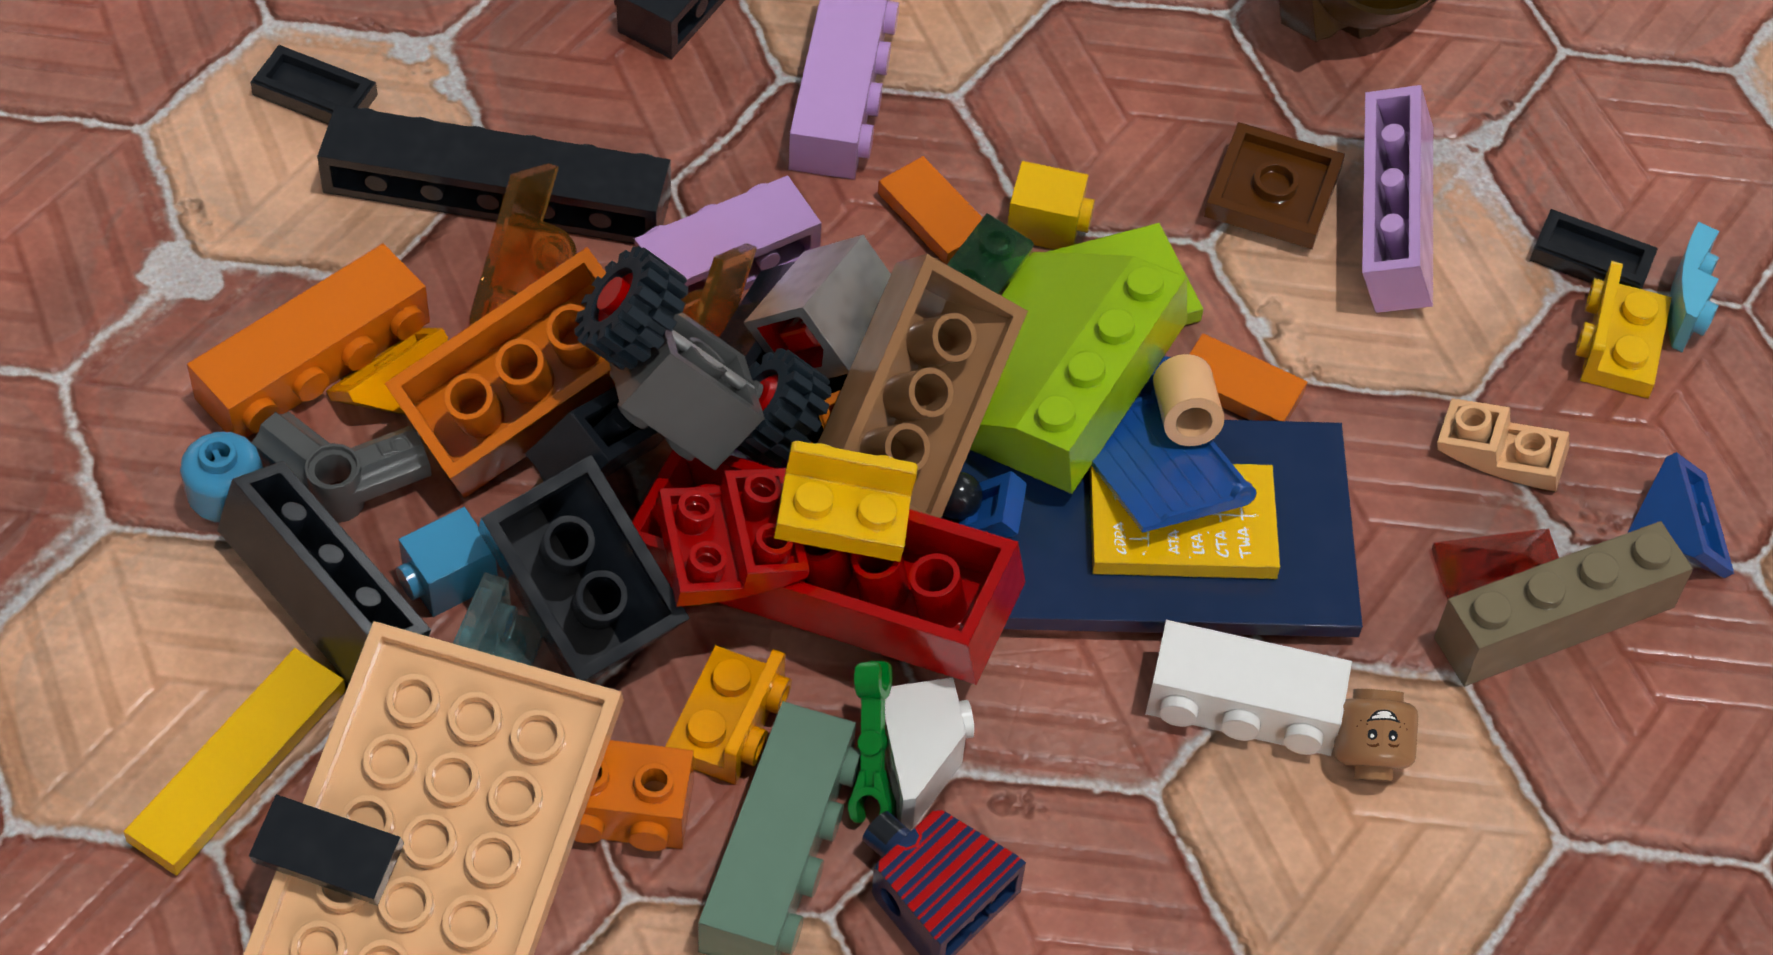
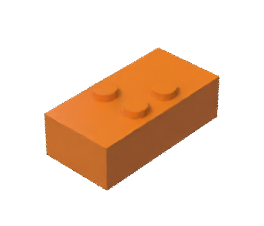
M588 247L384 383L463 498H466L525 458V453L570 411L615 387V383L610 376V363L577 340L579 337L575 335L574 330L579 325L575 321L577 313L585 309V306L581 304L585 294H592L595 287L591 284L597 276L603 278L606 274Z

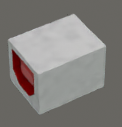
M864 235L804 251L744 321V324L765 353L770 351L775 354L776 349L783 348L786 351L788 349L827 378L848 374L891 273Z

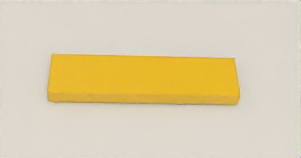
M294 648L123 831L127 843L177 876L346 691L344 679Z

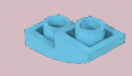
M1701 222L1697 223L1676 271L1669 296L1672 298L1668 313V332L1671 347L1680 352H1683L1693 332L1701 336L1705 335L1719 307L1718 304L1710 301L1719 280L1711 276L1719 257L1710 253L1719 231Z

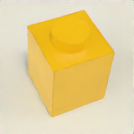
M1022 161L1010 202L1006 239L1054 250L1074 245L1078 231L1089 232L1095 205V199L1085 198L1088 174Z

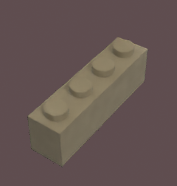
M1662 521L1449 598L1434 639L1465 687L1675 608L1693 571V567Z

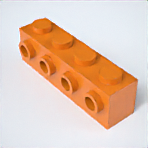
M610 740L574 841L596 843L602 839L626 842L645 851H660L666 847L683 849L694 784V750Z

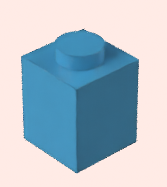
M465 506L398 539L402 565L396 567V573L400 584L412 601L420 597L433 617L499 584L496 559L479 533L478 525Z

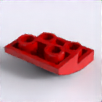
M786 468L724 471L721 486L659 489L656 509L676 607L744 598L784 587L808 577L810 569L804 544L774 539Z

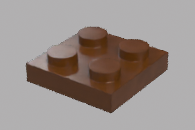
M1238 122L1207 201L1204 217L1313 250L1342 169L1345 154Z

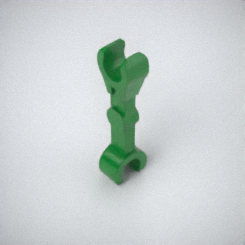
M886 661L861 662L855 667V691L858 698H861V734L857 742L858 748L861 751V771H859L848 802V812L850 818L855 823L865 821L866 810L864 804L869 795L878 800L880 804L879 815L888 811L895 816L897 809L896 800L885 770V749L888 745V738L885 734V699L888 698L892 687V667Z

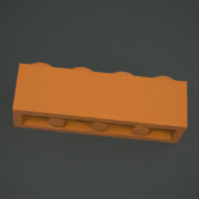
M382 243L187 363L194 398L225 432H233L246 438L253 433H258L260 425L275 412L284 414L304 401L314 400L332 383L351 371L360 370L371 363L378 354L400 340H405L421 330L424 325L430 322L426 286Z

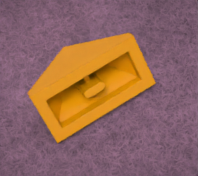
M422 328L409 338L400 340L376 356L371 363L360 370L354 371L330 387L326 392L331 401L406 415L384 383L448 341V336L443 328Z

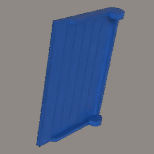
M1154 388L1151 395L1135 399L1101 452L1092 461V467L1142 533L1243 507L1250 504L1256 497V489L1243 478L1213 439L1198 446H1183L1173 442L1166 435Z

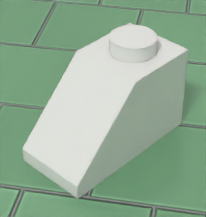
M953 677L892 686L888 698L885 699V734L888 738V745L885 749V766L896 800L897 819L908 829L914 828L961 766L965 739L974 737V720L971 705L968 700L959 701Z

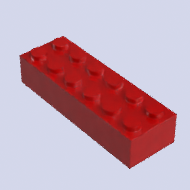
M674 450L671 451L632 522L671 588L673 587L656 509L659 489L721 486L724 471L772 469L773 467L730 455L714 470L696 457L689 461L681 457ZM909 509L905 545L900 562L804 544L810 569L807 578L768 592L718 603L977 685L1026 581L1018 541Z

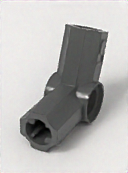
M289 411L284 414L275 412L260 425L259 432L251 442L257 448L261 461L267 466L284 461L337 523L346 522L358 516L367 500L432 476L430 462L416 429H412L411 426L349 448L343 444H330ZM335 482H342V483L335 484V485H329V484L335 483Z

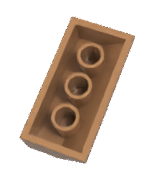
M929 254L897 262L818 443L865 454L886 455L897 460L916 463L918 466L917 476L909 509L941 518L1028 311Z

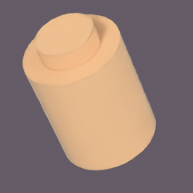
M1190 354L1177 355L1165 360L1154 373L1153 386L1166 435L1173 442L1183 446H1198L1211 441L1223 428L1224 413L1210 365L1201 357Z

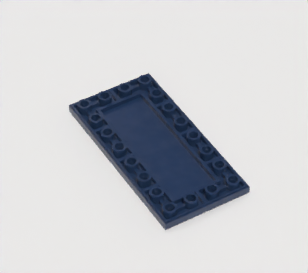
M1224 420L1222 430L1213 439L1232 464L1273 465L1280 570L1277 579L1093 574L1090 468L1071 494L970 450L961 472L972 475L979 483L1012 471L1027 483L1019 533L1008 538L1019 543L1026 583L1004 629L1163 633L1166 620L1233 635L1359 637L1363 625L1342 423ZM943 515L941 517L942 519L959 523V520H951Z

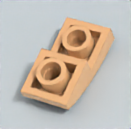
M1452 398L1437 441V447L1439 451L1482 472L1511 482L1556 492L1569 450V432L1511 423L1510 407Z

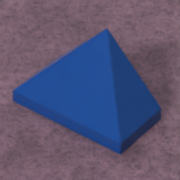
M1677 452L1667 456L1628 533L1662 521L1689 562L1722 578L1735 574L1707 474Z

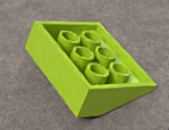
M1032 252L1001 295L1028 312L970 450L1072 494L1092 465V461L1101 452L1187 323V278L1135 256Z

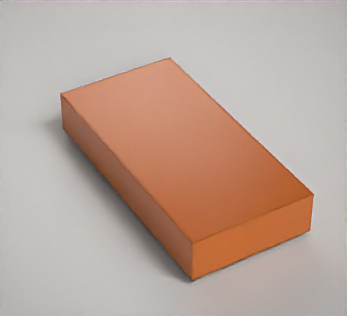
M924 156L878 181V194L944 264L949 265L991 241L993 228Z
M1204 333L1201 334L1190 352V355L1201 357L1210 365L1222 408L1248 420L1288 421L1305 394L1308 381Z

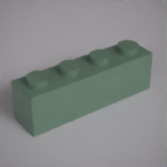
M782 701L699 919L698 952L706 955H781L782 952L792 955L794 953L804 920L803 916L796 914L803 895L813 898L816 893L824 866V860L816 858L823 839L831 842L834 841L844 809V804L836 801L842 785L854 786L861 766V751L854 748L856 722Z

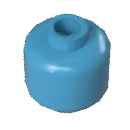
M213 432L201 436L188 446L181 459L180 474L190 507L200 517L212 522H220L232 479L263 467L257 448L246 437L233 432Z

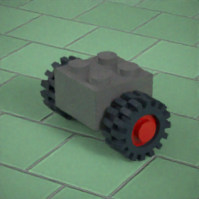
M635 246L631 252L623 251L619 254L618 263L611 261L605 267L606 274L603 278L596 277L591 284L595 287L592 294H585L581 302L585 309L577 313L575 321L579 325L574 328L575 335L579 337L577 340L610 363V376L615 383L619 399L618 408L632 424L641 429H646L650 426L665 436L670 447L681 457L689 461L696 457L714 470L735 449L756 463L777 468L781 466L783 459L788 462L793 441L810 442L807 435L811 430L818 431L822 423L817 419L819 415L827 414L830 405L824 401L831 397V388L827 386L830 381L821 372L787 349L786 351L783 348L776 349L775 354L769 351L763 355L762 364L755 361L748 368L743 354L683 313L686 303L681 299L688 295V287L684 285L687 282L686 277L644 247Z

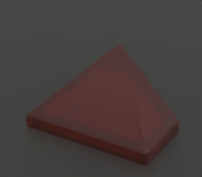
M1549 528L1434 542L1431 548L1447 600L1559 558Z

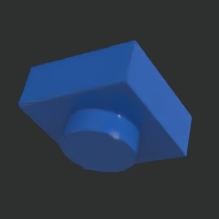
M1012 471L980 482L983 499L979 510L973 516L959 520L958 524L1005 538L1017 535L1019 533L1027 483Z

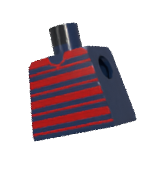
M943 810L932 811L912 831L890 812L885 811L872 821L862 837V841L882 857L874 868L872 894L876 902L920 955H956L1021 892L1026 862L1018 855Z

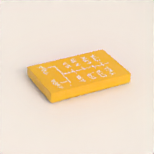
M1233 464L1243 478L1256 489V497L1250 504L1143 533L1091 465L1089 484L1093 574L1277 579L1280 570L1273 465Z

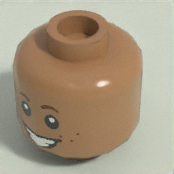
M1353 689V698L1345 700L1341 727L1334 740V755L1339 762L1355 766V779L1393 781V769H1406L1415 762L1418 711L1410 703L1403 702L1404 692Z

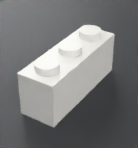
M1166 620L1145 715L1159 717L1174 726L1187 727L1194 725L1221 731L1237 740L1248 741L1257 739L1283 745L1299 754L1310 755L1319 753L1331 756L1334 740L1339 733L1342 723L1343 704L1346 700L1352 661Z

